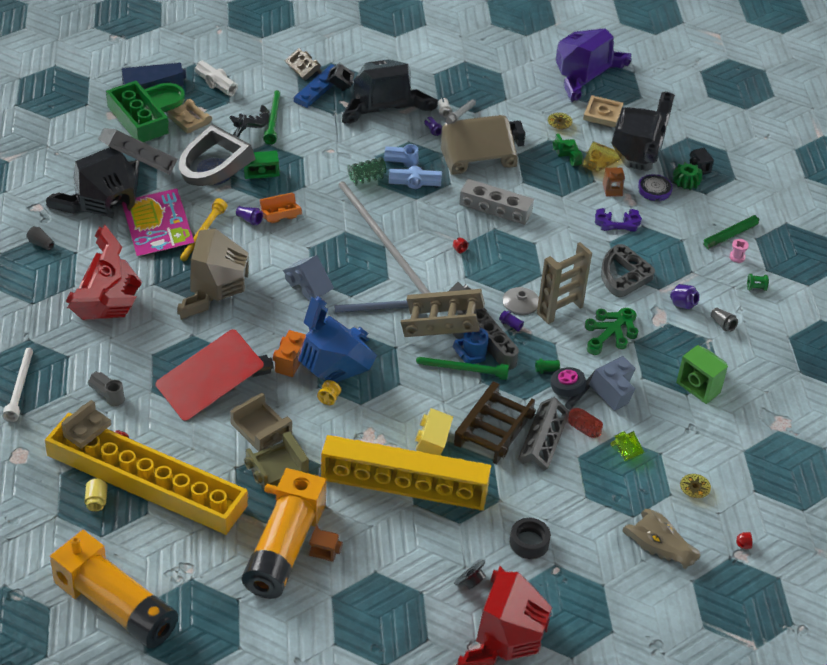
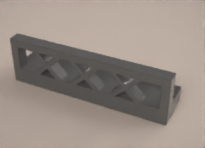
M555 396L541 402L518 457L522 464L533 460L543 470L549 468L570 413ZM557 409L562 413L561 418H558ZM552 422H554L555 432H553L551 427ZM546 436H548V438H549V442H550V446H549V447L547 446V443H546V439H545ZM540 451H543L544 460L539 456Z

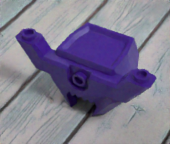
M606 28L571 33L559 41L555 58L561 75L566 77L564 79L566 93L570 102L581 98L583 85L608 68L629 66L632 61V54L615 52L614 36Z

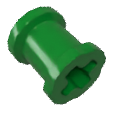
M748 274V290L754 288L767 291L769 285L768 275L753 276V274Z

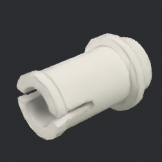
M441 98L438 101L439 114L447 118L448 114L452 112V108L449 106L448 99L444 98L443 102Z

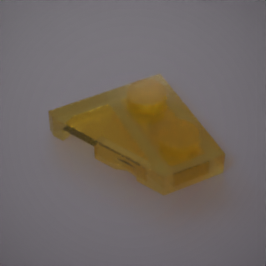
M593 141L582 166L599 172L621 159L614 149Z

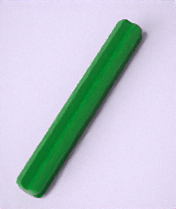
M752 215L705 238L703 245L709 249L758 225L760 219L756 215Z

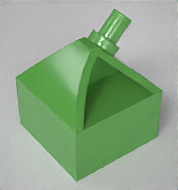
M697 345L682 356L676 383L707 404L721 393L728 365L726 361L710 350Z

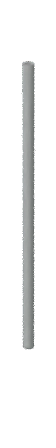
M341 181L339 183L341 190L422 294L430 293L344 181Z

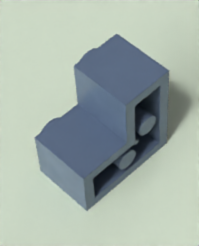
M317 255L299 260L283 270L285 279L290 286L300 284L302 293L308 301H310L311 296L314 298L317 296L321 297L334 289Z
M621 356L595 369L589 385L616 411L629 404L635 388L629 382L636 368L624 356Z

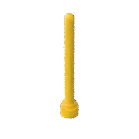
M217 198L213 202L212 212L193 237L194 243L188 244L181 254V261H186L194 250L198 232L209 229L215 218L225 212L228 205L223 199Z

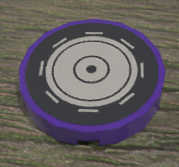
M649 174L641 177L639 180L638 192L648 200L655 201V199H660L659 201H663L672 194L673 185L664 176Z

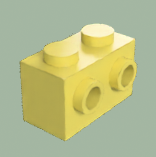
M433 408L429 410L427 415L424 414L420 422V426H423L422 430L419 429L415 441L418 442L416 450L423 453L441 455L445 448L453 416Z

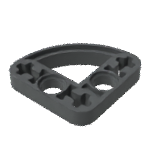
M623 244L615 245L606 253L601 267L602 281L606 288L616 297H624L653 280L655 273L653 266ZM613 260H616L629 271L616 280L612 277L609 268ZM633 261V262H636V263H638V264L633 265V264H630L629 262ZM629 279H635L638 282H631Z

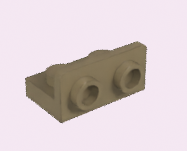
M300 48L285 60L286 64L304 81L315 72L318 74L322 73L319 62L316 59L312 60L311 55L307 51L303 52Z
M90 400L62 422L63 437L82 449L111 426V419L97 411L95 402Z

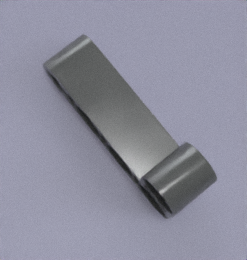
M475 309L474 314L477 316L479 327L487 331L489 335L488 352L500 366L501 364L509 365V370L514 369L517 366L518 347L484 309ZM467 311L458 315H466ZM453 333V336L457 339L464 338V333Z

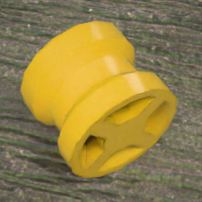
M332 380L325 381L322 389L317 393L318 400L325 405H333L341 393V387Z

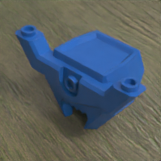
M311 296L304 318V324L309 327V332L305 335L298 361L324 382L327 380L339 382L369 371L377 357L364 343L369 340L367 337L369 333L362 327L348 329L330 315L326 318L328 308L325 305L327 303L319 296L316 298Z

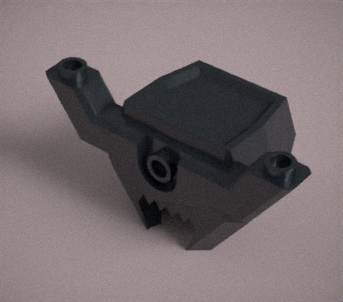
M389 59L367 62L362 66L354 80V96L356 98L351 99L342 114V123L351 124L356 122L361 114L379 112L380 109L392 107L398 109L415 106L423 111H432L438 108V100L418 89L411 90L409 64Z
M661 93L657 111L622 107L611 144L626 167L648 171L652 169L653 163L657 162L675 97L673 93Z
M109 147L75 161L73 176L75 194L68 195L60 192L51 194L46 198V207L72 214L85 211L114 218V212L110 208H113V206L117 207L118 204L122 205L124 202L130 211L136 201L140 171L139 160L129 162L122 152Z

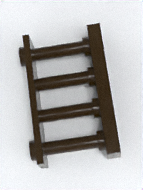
M493 381L455 431L454 445L461 448L465 442L471 441L494 452L493 463L497 465L501 458L504 459L506 457L509 446L527 421L533 419L536 409L534 408V399H531L525 407L501 396V393H499L500 384ZM499 403L521 414L515 419L493 409L492 405ZM489 415L511 425V428L506 432L482 421L484 416L487 417ZM480 428L502 438V440L497 445L473 434V431Z

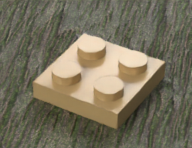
M591 96L583 120L616 127L624 103Z

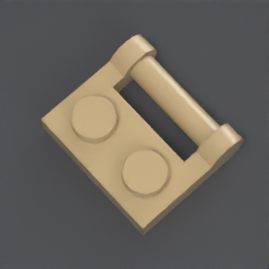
M191 99L186 100L183 105L167 111L168 118L187 134L208 125L212 121V117L199 109ZM192 110L200 119H197L189 111Z

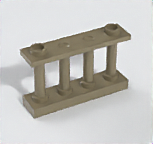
M581 242L577 243L576 255L561 262H557L551 256L544 259L537 314L547 324L554 322L557 309L572 302L580 309L583 308L592 252ZM574 264L573 269L562 274V269ZM572 278L570 283L560 287V283ZM569 292V296L557 301L559 296Z
M481 289L407 295L406 300L412 315L410 319L401 320L400 322L404 337L479 332L480 330L477 316L474 312L475 309H483L485 306ZM467 310L466 315H456V311ZM448 311V316L437 317L438 312ZM430 313L429 318H419V314Z

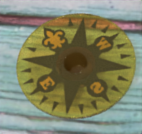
M553 113L548 117V123L557 129L569 128L573 122L572 118L564 113Z
M688 474L681 479V490L689 497L703 498L711 491L710 482L702 475Z

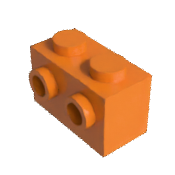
M289 330L287 335L282 337L280 347L274 351L272 358L275 361L276 373L294 377L300 365L298 358L306 334Z

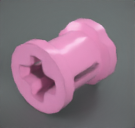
M736 239L732 243L733 250L729 258L733 262L742 263L745 261V251L748 249L749 244L743 239Z

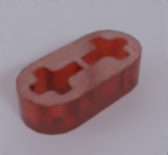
M581 408L570 410L568 422L572 427L591 438H597L602 434V421Z

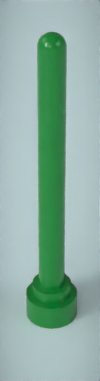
M279 90L274 91L269 126L263 136V141L269 145L275 144L277 141L275 126L280 100Z
M426 357L416 358V363L420 365L493 374L501 380H507L509 365L506 364L492 367Z

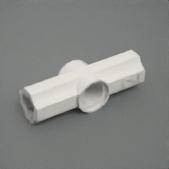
M204 61L197 63L195 73L204 78L210 88L217 87L229 96H233L238 90V84L229 79L223 69L219 68L216 70Z

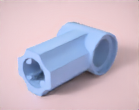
M408 144L404 148L386 146L384 161L404 163L407 167L417 166L419 163L418 147L413 144Z

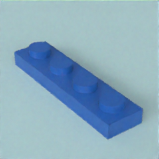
M331 64L294 96V103L308 108L334 84L331 82L327 83L326 80L330 69L334 65Z

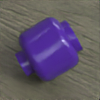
M678 284L671 291L670 298L675 307L692 309L698 304L700 294L692 285Z

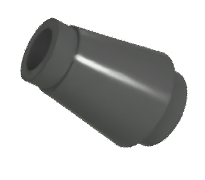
M33 226L27 232L26 238L30 243L48 251L53 248L55 242L40 227Z
M717 307L712 310L711 317L724 331L731 332L737 327L738 319L736 315Z

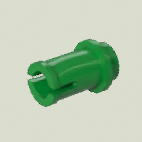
M540 358L535 361V371L540 374L543 372H555L560 369L559 360H543Z

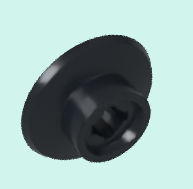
M481 560L467 569L456 579L454 584L460 585L465 583L468 589L479 584L486 577L485 573L481 570L485 565V560Z

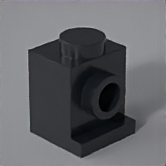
M338 63L330 69L326 82H331L344 91L353 85L355 73L341 63Z
M705 148L692 150L689 154V162L692 165H698V168L702 169V175L711 173L714 159Z

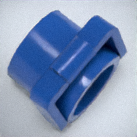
M480 328L479 332L464 333V338L454 341L453 348L465 363L476 364L484 362L487 355L489 335L482 328Z

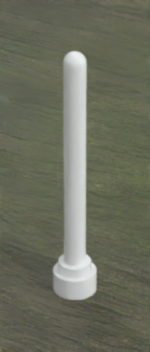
M32 348L25 350L10 404L4 407L2 417L6 421L15 422L19 418L20 409L18 403L32 358Z

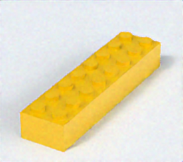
M327 435L321 453V477L326 478L328 482L484 511L491 465L339 436Z

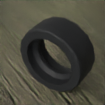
M531 517L522 518L512 526L509 540L510 547L515 554L522 558L537 559L548 551L551 538L550 529L539 519ZM523 532H533L538 534L543 540L539 544L529 545L520 541L518 535Z

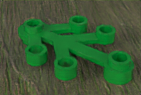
M622 308L618 312H607L605 309H598L595 315L598 321H605L606 319L617 320L615 322H596V320L589 318L585 321V329L588 331L606 329L600 336L588 341L587 352L591 355H599L602 352L603 343L614 333L616 347L618 349H626L628 340L623 336L621 326L623 324L626 325V336L629 339H636L639 332L633 324V321L636 320V312L631 308Z

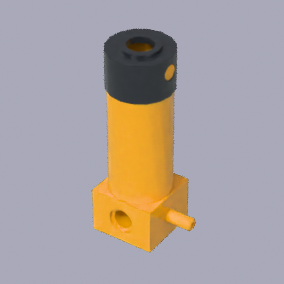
M290 468L285 469L278 486L265 485V492L276 495V505L241 578L247 590L254 595L267 599L278 598L282 595L310 526L315 527L318 524L326 506V478Z
M82 529L50 555L55 584L74 599L81 594L84 595L147 648L153 649L161 645L175 629L179 616L177 611L106 558L105 546Z

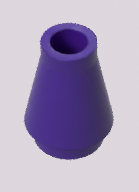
M239 206L236 209V216L244 219L251 225H259L263 220V212L259 208Z

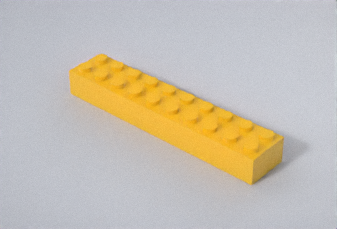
M69 412L45 439L47 456L225 535L228 534L248 506L247 489L109 429L104 430L85 447L80 449L63 437L62 422L72 415Z

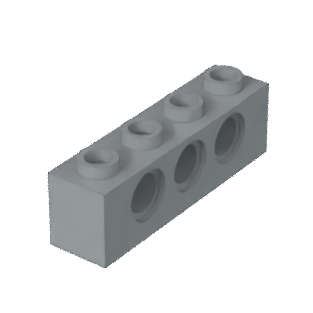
M467 179L461 189L459 205L524 225L532 213L534 203L533 198L471 179Z

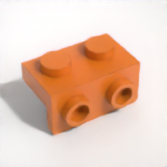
M293 192L260 199L263 218L270 223L279 222L283 218L294 219L297 215L302 214V208L296 204Z

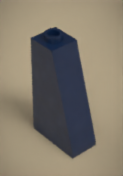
M181 62L121 68L123 85L137 80L143 89L163 83H173L181 87L184 86V79H186V70L182 69Z

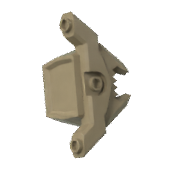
M216 228L200 230L198 232L191 258L190 290L195 294L183 299L182 303L178 304L177 314L180 315V320L209 310L210 303L213 300L219 301L245 291L244 276L248 278L249 253Z

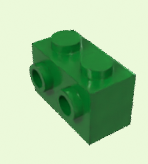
M277 151L254 152L256 159L243 167L245 179L280 177Z

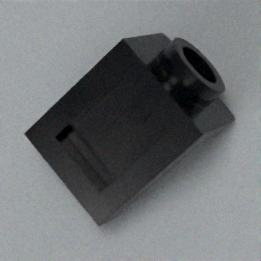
M521 120L510 121L513 140L516 141L518 147L524 146L526 133Z

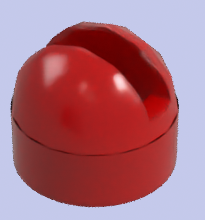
M459 237L453 241L452 245L458 253H463L467 250L469 243L464 238Z
M743 532L737 536L736 544L738 547L752 549L751 532Z

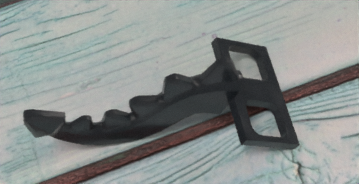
M261 105L260 112L263 114H259L255 118L252 115H249L248 118L247 115L239 114V118L231 115L229 118L233 122L234 127H236L233 135L239 138L246 127H265L270 120V111L264 105Z

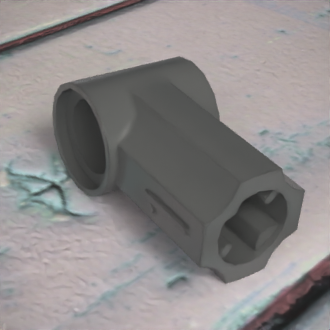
M95 371L91 374L88 385L107 398L109 405L119 406L124 403L125 396L121 381L112 380L102 372Z

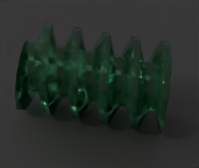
M382 157L347 166L348 175L355 186L358 185V180L361 184H364V178L367 182H371V177L376 181L377 175L380 179H383L384 173L387 171L386 163Z

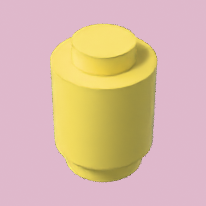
M92 479L86 484L85 504L90 511H101L106 505L108 485L101 479Z

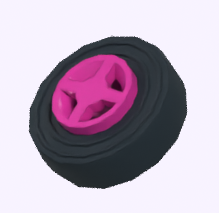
M561 368L555 371L551 377L553 392L562 397L576 396L582 393L586 386L585 375L577 368Z

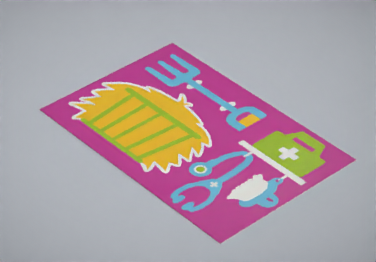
M177 188L137 197L135 205L130 211L126 203H122L137 256L194 243Z

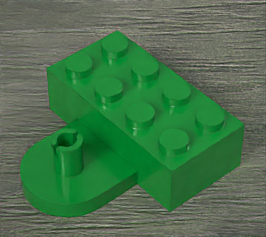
M136 80L106 90L107 107L128 133L143 143L169 134L168 117L165 113L181 106L185 100L183 88L173 83H163L143 89Z

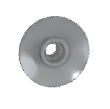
M512 288L503 295L504 307L514 314L528 315L537 310L539 297L528 288Z

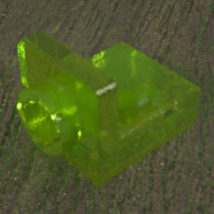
M623 431L615 435V440L610 443L612 447L617 445L625 462L645 453L634 431L627 434Z

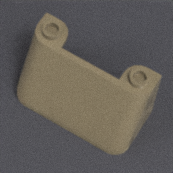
M497 115L464 119L443 125L441 151L451 175L465 172L468 169L469 162L501 158V164L504 167H517L518 157L510 123L506 116Z

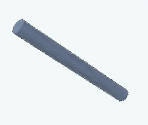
M407 300L334 306L335 313L409 308Z

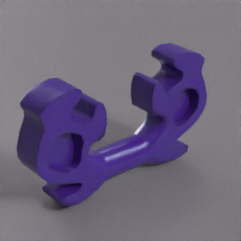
M605 208L596 210L594 222L596 225L601 226L602 231L622 229L636 232L637 227L641 225L642 217L638 210L629 209V214L625 212L624 222H612V213H605Z

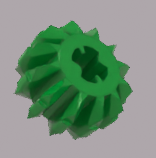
M684 162L683 165L678 164L673 172V183L677 184V187H683V189H697L700 182H702V169H699L698 165H692V163L687 164Z

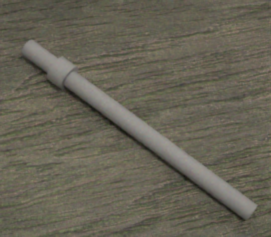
M470 100L457 111L448 114L445 122L451 124L458 121L460 116L476 105V101Z

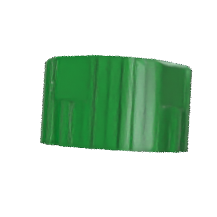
M571 151L570 164L572 166H580L583 161L582 152Z

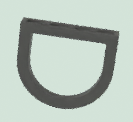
M212 124L183 151L179 160V170L186 183L195 186H206L231 177L256 158L251 144ZM216 144L233 153L221 165L209 171L193 172L189 170L190 165L198 156Z
M103 128L98 140L109 147L169 175L178 160L116 129Z

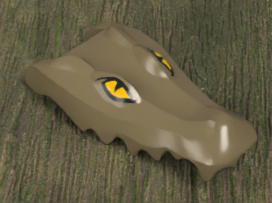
M645 509L641 512L643 519L636 525L627 524L623 528V533L633 538L643 550H648L651 555L657 553L660 559L666 558L667 561L673 559L675 562H680L684 569L694 565L700 558L699 550L688 544L675 530L669 520L654 510Z

